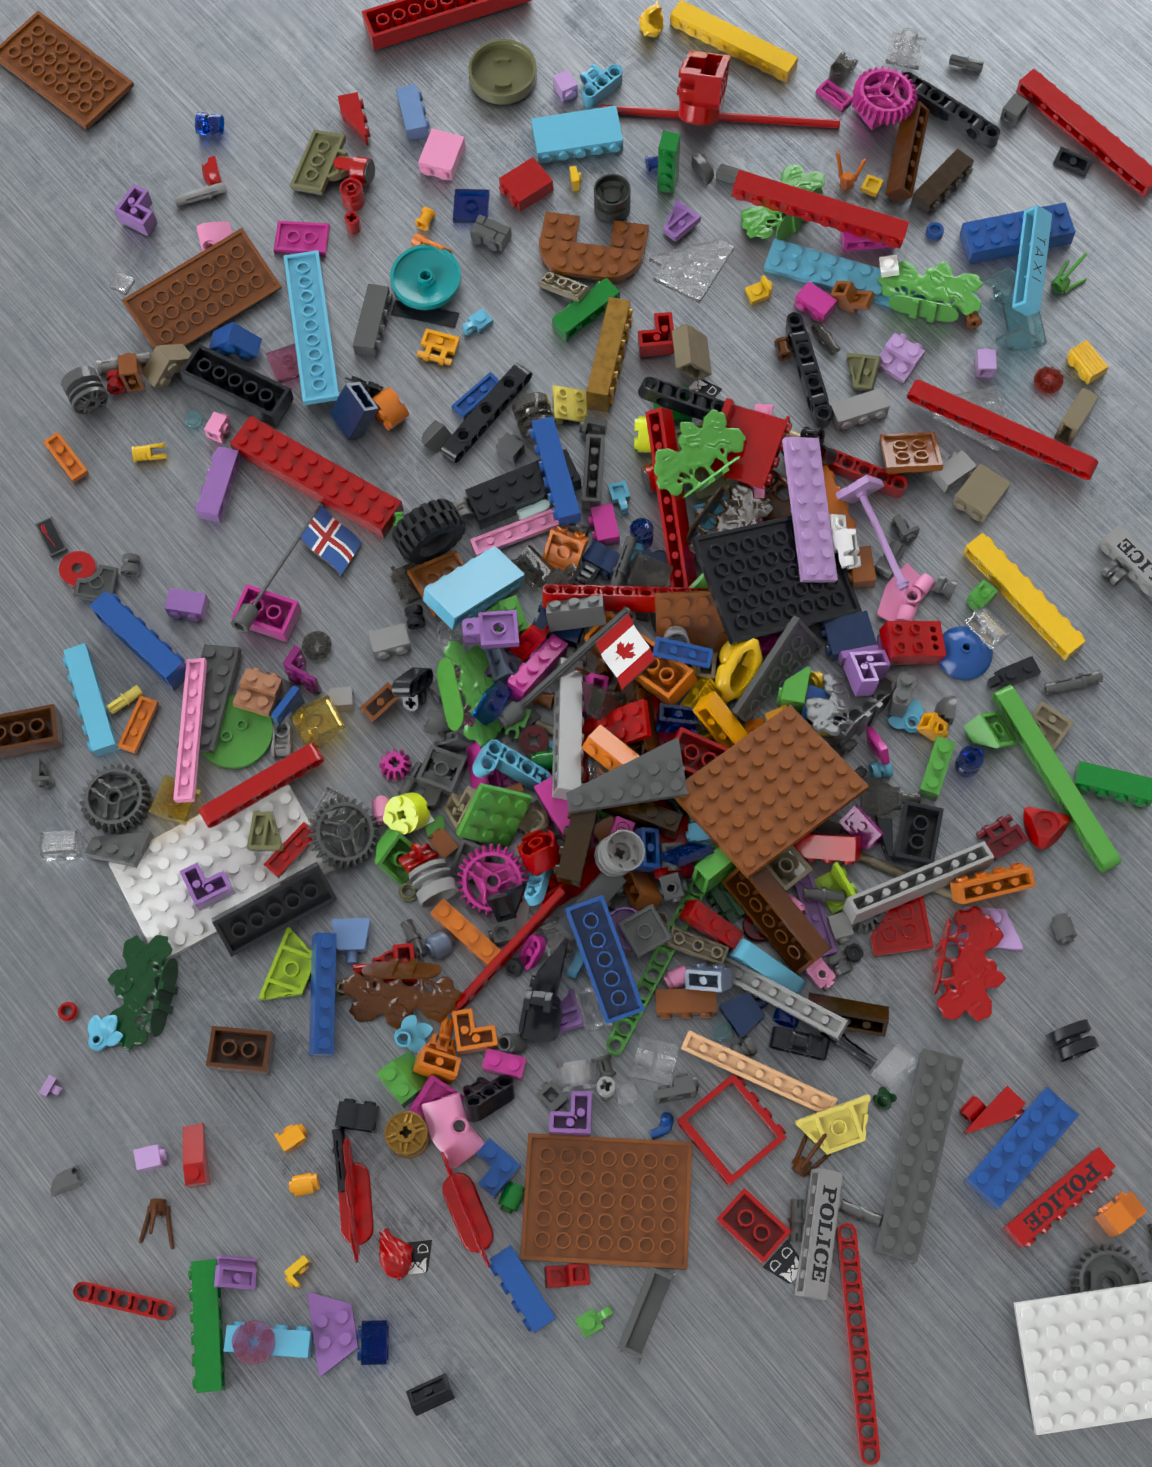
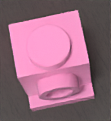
M214 411L204 428L207 437L223 444L225 442L223 437L230 430V417L225 413L220 414Z
M821 957L805 969L804 974L819 992L822 989L827 991L835 984L836 975ZM824 972L826 977L821 978L818 973Z

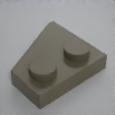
M1042 701L1031 715L1053 751H1055L1074 724L1072 720Z

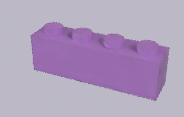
M218 446L216 452L212 454V465L207 470V480L201 487L200 501H197L195 507L200 519L221 523L242 460L239 450Z

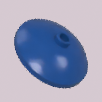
M958 626L943 633L946 657L938 665L944 673L954 679L972 680L980 677L987 671L992 662L993 651L988 638L982 632L972 627ZM963 646H967L969 650H964Z

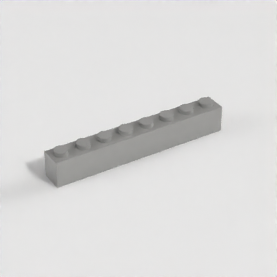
M561 657L557 665L555 666V669H557L568 658ZM577 661L555 681L552 797L567 800V792L583 785L581 777L584 768L581 766V761L584 756V750H581V745L584 740V734L582 733L584 717H582L585 703L582 701L585 686L582 685V680L585 675L575 670V667L583 669V661Z
M985 841L850 896L846 899L843 910L851 924L854 925L950 884V881L956 880V877L971 876L976 872L988 869L994 856Z

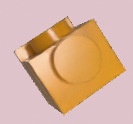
M936 712L923 713L916 730L934 742L937 736L944 739L948 736L949 731L947 728L949 724L941 719Z
M302 1123L287 1126L282 1130L283 1134L281 1135L279 1133L274 1134L287 1154L308 1141L305 1136L308 1132Z

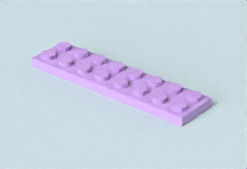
M784 437L782 443L800 581L835 583L838 578L819 438Z

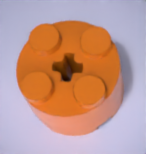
M390 387L383 389L372 398L379 408L374 417L378 421L382 420L384 427L388 431L409 416L405 404H401L399 401L400 397Z

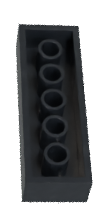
M201 344L197 345L180 370L184 383L274 427L277 426L294 399L291 388Z
M564 449V457L575 492L582 489L581 478L567 449ZM541 459L465 489L466 498L474 512V517L480 530L516 516L519 509L543 499L548 500L547 493H550L549 488L544 486L543 477H545V473L540 471L538 461Z
M315 862L211 919L232 957L337 900V897L318 862Z

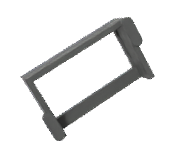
M650 1266L617 1348L621 1352L639 1359L638 1364L642 1360V1351L670 1282H673L675 1278V1272L671 1276Z

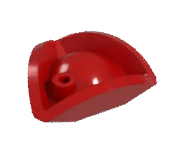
M1027 806L1023 813L1024 826L1029 839L1037 848L1042 850L1051 847L1059 840L1071 820L1069 815Z

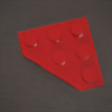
M923 896L888 911L870 936L873 957L932 949L934 947Z

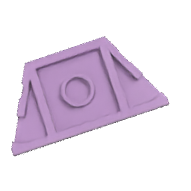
M965 906L963 911H968L971 907ZM978 907L982 910L983 914L991 916L995 921V925L1004 934L1003 939L992 949L1023 950V945L1005 909ZM956 923L952 928L950 935L954 934L959 929ZM962 925V926H961V929H965V928H966L965 925ZM969 932L960 933L961 937L957 938L965 939L969 936ZM948 942L947 946H958L955 942ZM959 942V945H961V946L963 947V946H964V943H963V942Z

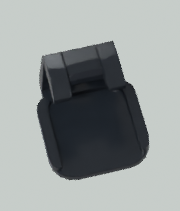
M526 990L519 1024V1033L523 1039L552 1042L558 1037L562 1010L560 1008L561 1000L554 992Z

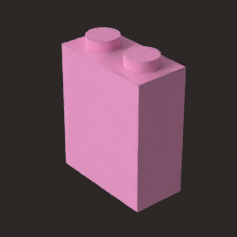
M431 129L418 161L420 173L453 181L466 148L465 138L456 134Z

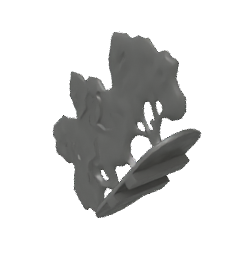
M836 674L823 675L824 682L827 684L825 685V692L830 695V698L822 699L815 697L806 699L807 718L813 722L812 727L816 732L824 731L830 736L840 734V725H850L843 737L844 741H848L855 734L860 736L867 725L871 727L875 723L878 715L884 710L892 697V687L890 686L892 682L886 677L879 679L880 681L873 693V697L870 695L855 697L847 676L846 678H841ZM881 694H882V695H885L883 698H881V699L878 701V696H879V695H881ZM866 701L875 703L867 711L864 710ZM854 709L863 713L855 721L849 718V713ZM840 716L846 719V721H844L843 719L841 721L834 720V717Z

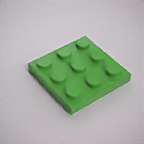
M480 783L456 833L458 837L509 847L533 798L530 794Z

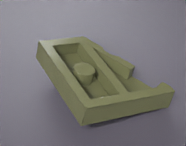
M847 353L846 357L855 390L872 391L880 367L881 357Z
M253 812L247 845L248 850L284 851L276 819L272 812Z

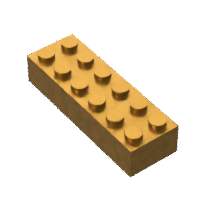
M609 297L586 390L587 409L608 413L609 407H613L615 398L613 394L614 390H617V378L622 370L621 361L625 358V344H628V332L633 324V308H630L629 300Z

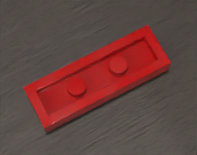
M305 822L283 843L284 851H275L263 864L278 879L310 846L308 843L312 841V837H306V835L312 833V831L306 829L309 825Z

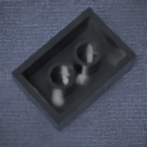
M907 800L904 801L892 862L917 868L934 862L944 808Z

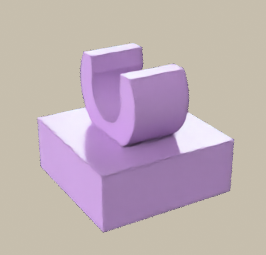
M48 1075L38 1093L47 1096L50 1091L58 1096L62 1088L54 1084L55 1077Z

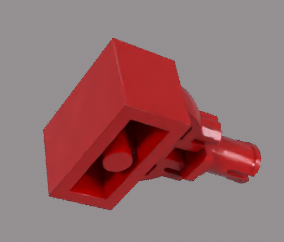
M413 943L393 944L390 951L383 953L380 957H373L371 963L389 962L391 958L399 959V962H409L410 959H415ZM353 964V973H359L364 976L362 968L368 964ZM383 979L384 983H389V982H391V981H395V980H396V979ZM402 979V982L407 986H413L417 983V979Z

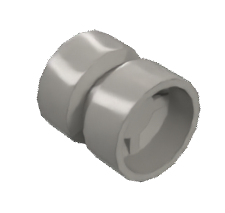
M672 626L664 633V638L690 644L687 631L680 626Z

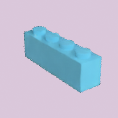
M233 1321V1325H227L224 1352L311 1358L313 1332L308 1331V1327L296 1326L295 1330H287L288 1325L275 1324L273 1329L266 1328L267 1324L254 1323V1327H247L246 1322Z

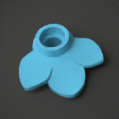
M917 699L911 701L903 718L891 716L888 718V722L895 729H905L909 733L918 732L916 728L923 714V707ZM909 722H914L915 726L911 727Z
M409 1015L402 1020L401 1028L395 1032L394 1041L398 1046L408 1047L412 1052L418 1053L427 1044L424 1039L430 1035L433 1027L426 1022L417 1023L416 1015ZM401 1034H406L408 1039H402Z
M97 1015L91 1018L88 1024V1032L90 1034L88 1045L92 1050L101 1051L107 1046H115L121 1041L124 1035L116 1031L118 1023L116 1015L106 1016L102 1020ZM100 1037V1041L95 1043L96 1039Z

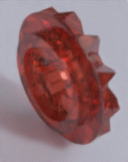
M1045 366L1041 369L1039 368L1036 372L1034 383L1042 392L1054 393L1062 387L1064 375H1061L1060 370L1054 369V366ZM1047 374L1050 378H1053L1051 382H1049V380L1046 379Z

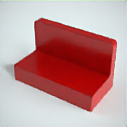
M531 624L519 636V647H510L508 651L524 662L546 639L549 626L546 625L540 630Z

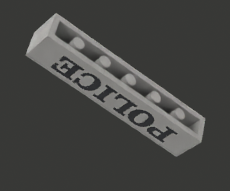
M1119 524L1103 537L1099 546L1105 554L1118 562L1119 567L1128 573V577L1135 581L1145 594L1152 598V556Z
M823 1168L811 1169L794 1296L827 1301V1296L830 1292L829 1278L833 1268L831 1262L832 1254L835 1250V1232L838 1228L837 1215L841 1205L839 1199L840 1191L843 1187V1173Z

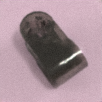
M845 52L840 53L830 66L828 79L837 86L841 85L849 74L854 71L858 60H853L846 56Z

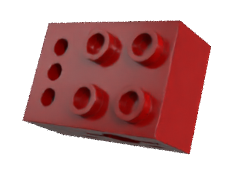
M886 621L879 629L882 650H885L891 665L938 664L946 657L940 621Z

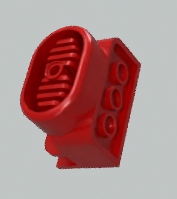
M689 51L685 62L682 61L678 78H681L680 84L677 87V95H679L680 100L678 115L681 120L694 125H711L719 120L727 88L730 55Z

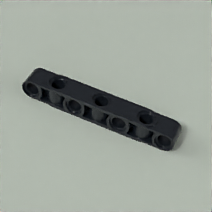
M903 72L904 76H909L908 80H913L912 84L916 85L915 90H917V101L924 104L930 110V114L986 148H994L997 145L1000 136L998 126L929 82L922 80L911 72Z
M792 312L787 316L785 326L790 340L789 346L794 353L793 359L814 424L818 428H826L830 424L832 415L826 388L803 317L797 312Z
M515 363L443 444L440 453L452 462L458 463L528 384L533 373L521 364Z
M650 376L644 378L638 389V394L642 399L700 420H704V417L711 410L721 412L725 401Z

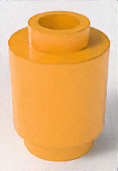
M310 1172L292 1176V1180L289 1181L290 1193H294L296 1197L312 1194L316 1190H320L318 1174Z

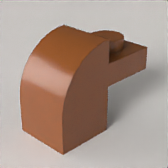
M836 281L830 296L837 300L839 308L856 314L857 310H869L875 294L873 291L857 290L852 281Z

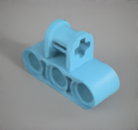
M592 64L589 70L580 74V79L585 85L582 89L584 106L589 108L596 106L622 85L623 70L620 65L613 64L602 71L597 65Z

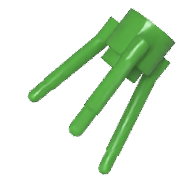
M1084 253L1064 275L1063 272L1070 260L1068 259L1057 276L1052 280L1051 286L1057 293L1064 292L1067 294L1071 289L1087 280L1083 278L1069 286L1071 281L1068 277L1087 256V253Z

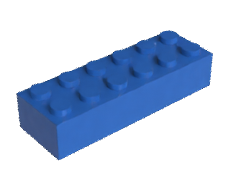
M1066 202L1042 207L1052 213L1048 248L1071 244L1076 231ZM1024 211L964 222L959 235L968 263L974 264L1019 255Z
M105 591L89 605L98 620L173 691L185 681V660L178 653L175 654L168 643L162 642L153 629L149 630L146 627V623L140 617L136 618L133 615L134 612L127 605L124 606L114 593L111 595Z
M600 895L565 908L606 1025L645 1011L604 896Z
M1046 1087L964 1182L997 1210L1076 1120L1079 1114Z

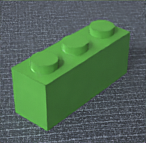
M936 737L917 796L936 802L956 742Z

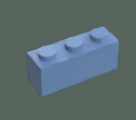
M416 84L396 88L408 141L428 137L427 129H430L428 118H424V115L427 114L425 105H421L420 102L423 101L421 90H417Z

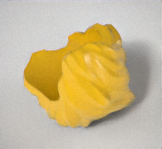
M658 1L653 6L647 7L638 20L640 30L645 37H658L664 28L662 7L659 6Z

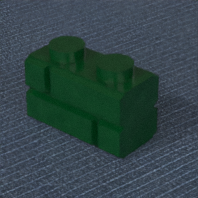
M721 882L707 893L706 900L711 907L715 906L718 911L717 914L731 924L747 916Z

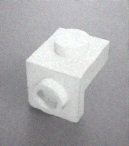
M897 255L879 257L882 278L899 275Z

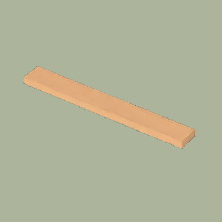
M688 1030L680 1048L816 1112L834 1107L838 1098L690 1030Z

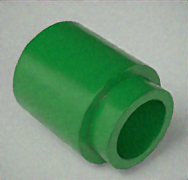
M553 750L535 752V754L530 755V760L545 770L553 769Z
M509 1181V1184L505 1185L498 1202L501 1205L500 1210L512 1214V1211L517 1212L524 1196V1187Z

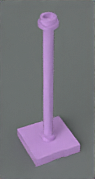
M865 475L835 494L838 500L851 504L861 500L897 580L895 586L899 591H902L909 587V580L904 579L867 497L884 487L881 479Z

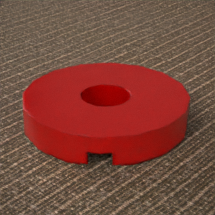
M84 551L70 552L63 557L59 565L61 578L72 587L76 586L77 578H87L97 571L95 560ZM76 566H82V570L80 572H73Z

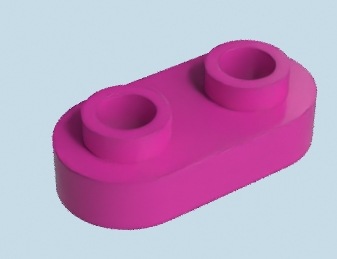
M540 934L529 936L519 953L518 959L520 962H523L524 969L536 967L546 949V941Z

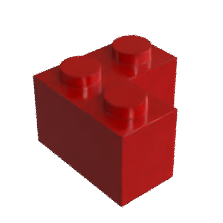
M672 312L654 313V329L638 331L639 357L675 354L672 330H674Z

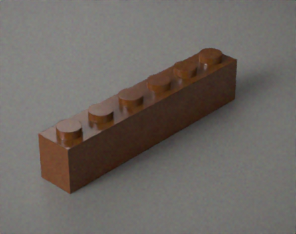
M920 101L916 102L912 114L906 120L902 119L901 123H899L885 195L894 203L910 199L913 196L930 112Z

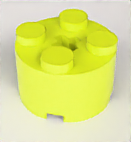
M638 416V419H635L634 431H638V437H634V449H638V453H651L646 416Z
M405 793L395 796L387 802L383 821L391 830L405 835L425 827L429 821L430 811L427 809L426 800L420 794Z

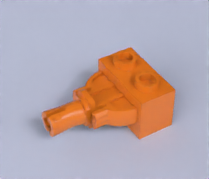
M446 1017L441 1022L438 1035L432 1034L431 1040L417 1053L413 1073L426 1077L433 1075L447 1084H451L455 1080L461 1058L456 1057L454 1049L455 1040H451L450 1036L453 1019L450 1018L448 1021V1017Z

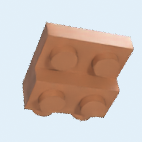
M257 667L252 669L246 668L239 682L240 688L233 700V706L269 717L283 688L282 679L276 673L265 674Z

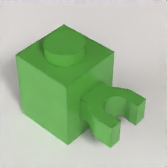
M983 579L968 595L966 602L971 609L981 613L995 599L998 590Z

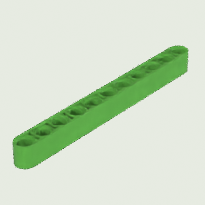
M1008 685L992 693L996 706L1063 813L1069 815L1071 826L1098 869L1104 873L1120 865L1121 858L1016 690L1012 685Z
M692 881L687 891L688 896L683 897V901L680 902L667 927L669 933L672 927L679 928L675 925V922L681 920L679 915L688 900L703 902L706 897L703 892L695 893L693 891L696 885ZM685 922L686 925L679 929L688 931L690 925ZM666 943L655 949L636 985L638 992L641 989H646L649 992L647 997H640L645 1011L655 994V989L658 988L677 952L675 949L666 947ZM663 954L668 959L665 962H659L656 957ZM649 972H656L658 978L651 980L647 974ZM645 1011L617 1021L606 1043L607 1052L611 1056L618 1057L623 1054ZM627 1024L631 1029L629 1032L623 1033L619 1029L620 1026ZM619 1042L621 1048L614 1051L610 1048V1044Z

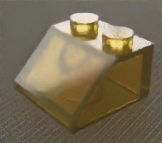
M329 695L301 706L290 716L305 746L315 743L317 748H322L346 727Z
M165 774L147 813L163 820L186 826L201 789L196 788L195 802L176 803L173 800L175 778Z

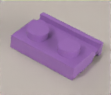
M224 1255L217 1256L218 1264L215 1270L214 1287L255 1290L257 1273L255 1266L258 1259Z

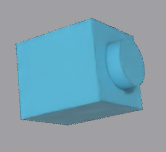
M697 823L688 824L689 831H686V838L688 843H691L694 848L715 844Z

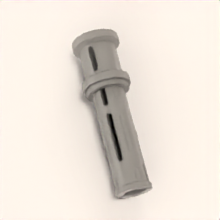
M149 351L136 354L141 365L147 364L151 357ZM111 357L108 360H96L99 376L111 370H119L118 358Z
M608 1076L601 1077L597 1082V1092L605 1102L610 1101L615 1093V1082Z

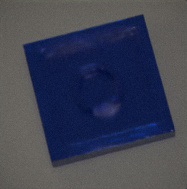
M455 189L453 223H475L479 215L488 218L490 190Z
M692 840L661 852L660 857L662 861L680 867L714 853L712 845Z

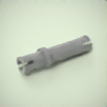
M224 181L210 186L207 184L204 188L174 196L177 207L208 197L211 199L213 198L212 196L226 193L227 189Z

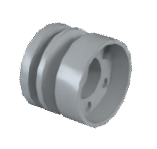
M626 829L617 830L598 843L594 853L595 863L605 875L620 877L640 866L644 860L645 848L641 838L633 831Z
M435 859L426 862L412 870L408 875L410 882H413V889L418 890L416 896L423 908L435 906L443 898L447 901L458 893V887L454 878L448 877L451 871L447 868L448 865L445 859Z

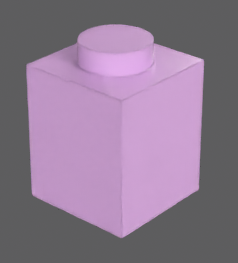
M569 70L553 76L554 88L562 102L573 99L578 95V85Z
M978 349L975 356V377L994 378L997 370L996 349Z
M156 1144L133 1150L137 1171L146 1172L165 1167L164 1161H167L166 1150L162 1149V1146Z

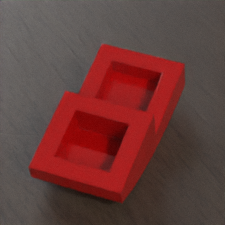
M579 1263L544 1267L545 1288L590 1285L589 1264Z

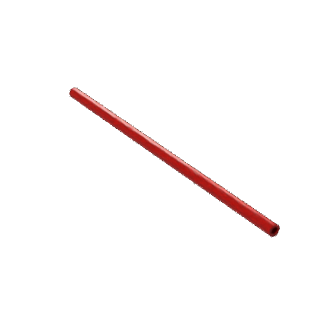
M600 105V108L616 105ZM616 106L618 115L679 118V109ZM721 112L718 120L840 128V119Z

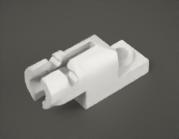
M830 514L834 553H838L842 569L846 567L847 569L860 567L861 559L860 556H857L860 550L857 544L856 529H847L845 515Z

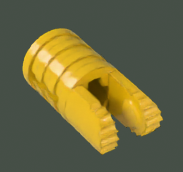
M165 442L132 446L133 461L167 459V454L153 455L152 449L166 447Z

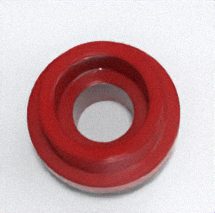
M65 1002L58 1009L59 1018L65 1022L73 1021L78 1015V1007L72 1002ZM71 1009V1014L67 1016L66 1011Z

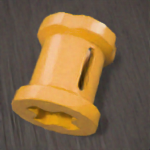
M423 207L420 217L415 220V225L421 230H429L430 222L436 217L435 211L431 208Z

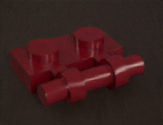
M1010 814L1004 817L1000 816L996 819V822L983 826L982 830L976 833L980 840L984 837L989 839L985 843L992 852L994 861L1028 841V838L1018 824L1010 827L1008 823L1013 821ZM999 828L1003 829L1004 832L997 836L995 835L994 831Z

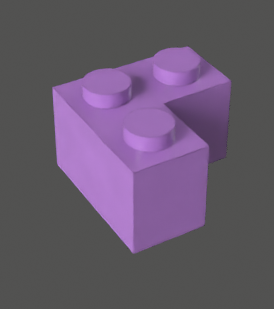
M133 184L114 210L119 222L146 236H149L157 225L153 211L149 210L153 203L149 192Z
M885 650L849 652L843 668L855 697L873 695L880 681L879 679L885 678L891 665Z
M197 862L179 871L199 911L236 894L224 870L206 878L203 869Z
M571 1091V1112L550 1111L549 1133L554 1135L591 1136L592 1092Z

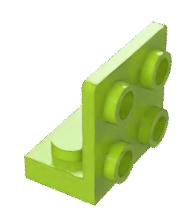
M838 862L833 864L830 872L814 879L816 887L822 889V887L836 890L844 889L843 902H825L831 915L843 911L846 899L857 893L855 885L852 882L849 883L846 877L848 875L843 865L840 866Z

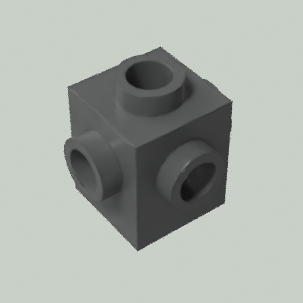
M681 872L659 877L661 884L659 891L662 898H665V901H672L673 904L683 901V897L688 896L689 885Z

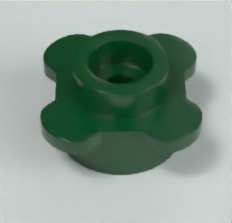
M880 1087L878 1094L873 1096V1101L876 1105L885 1110L890 1109L892 1102L897 1100V1096L887 1091L886 1087Z

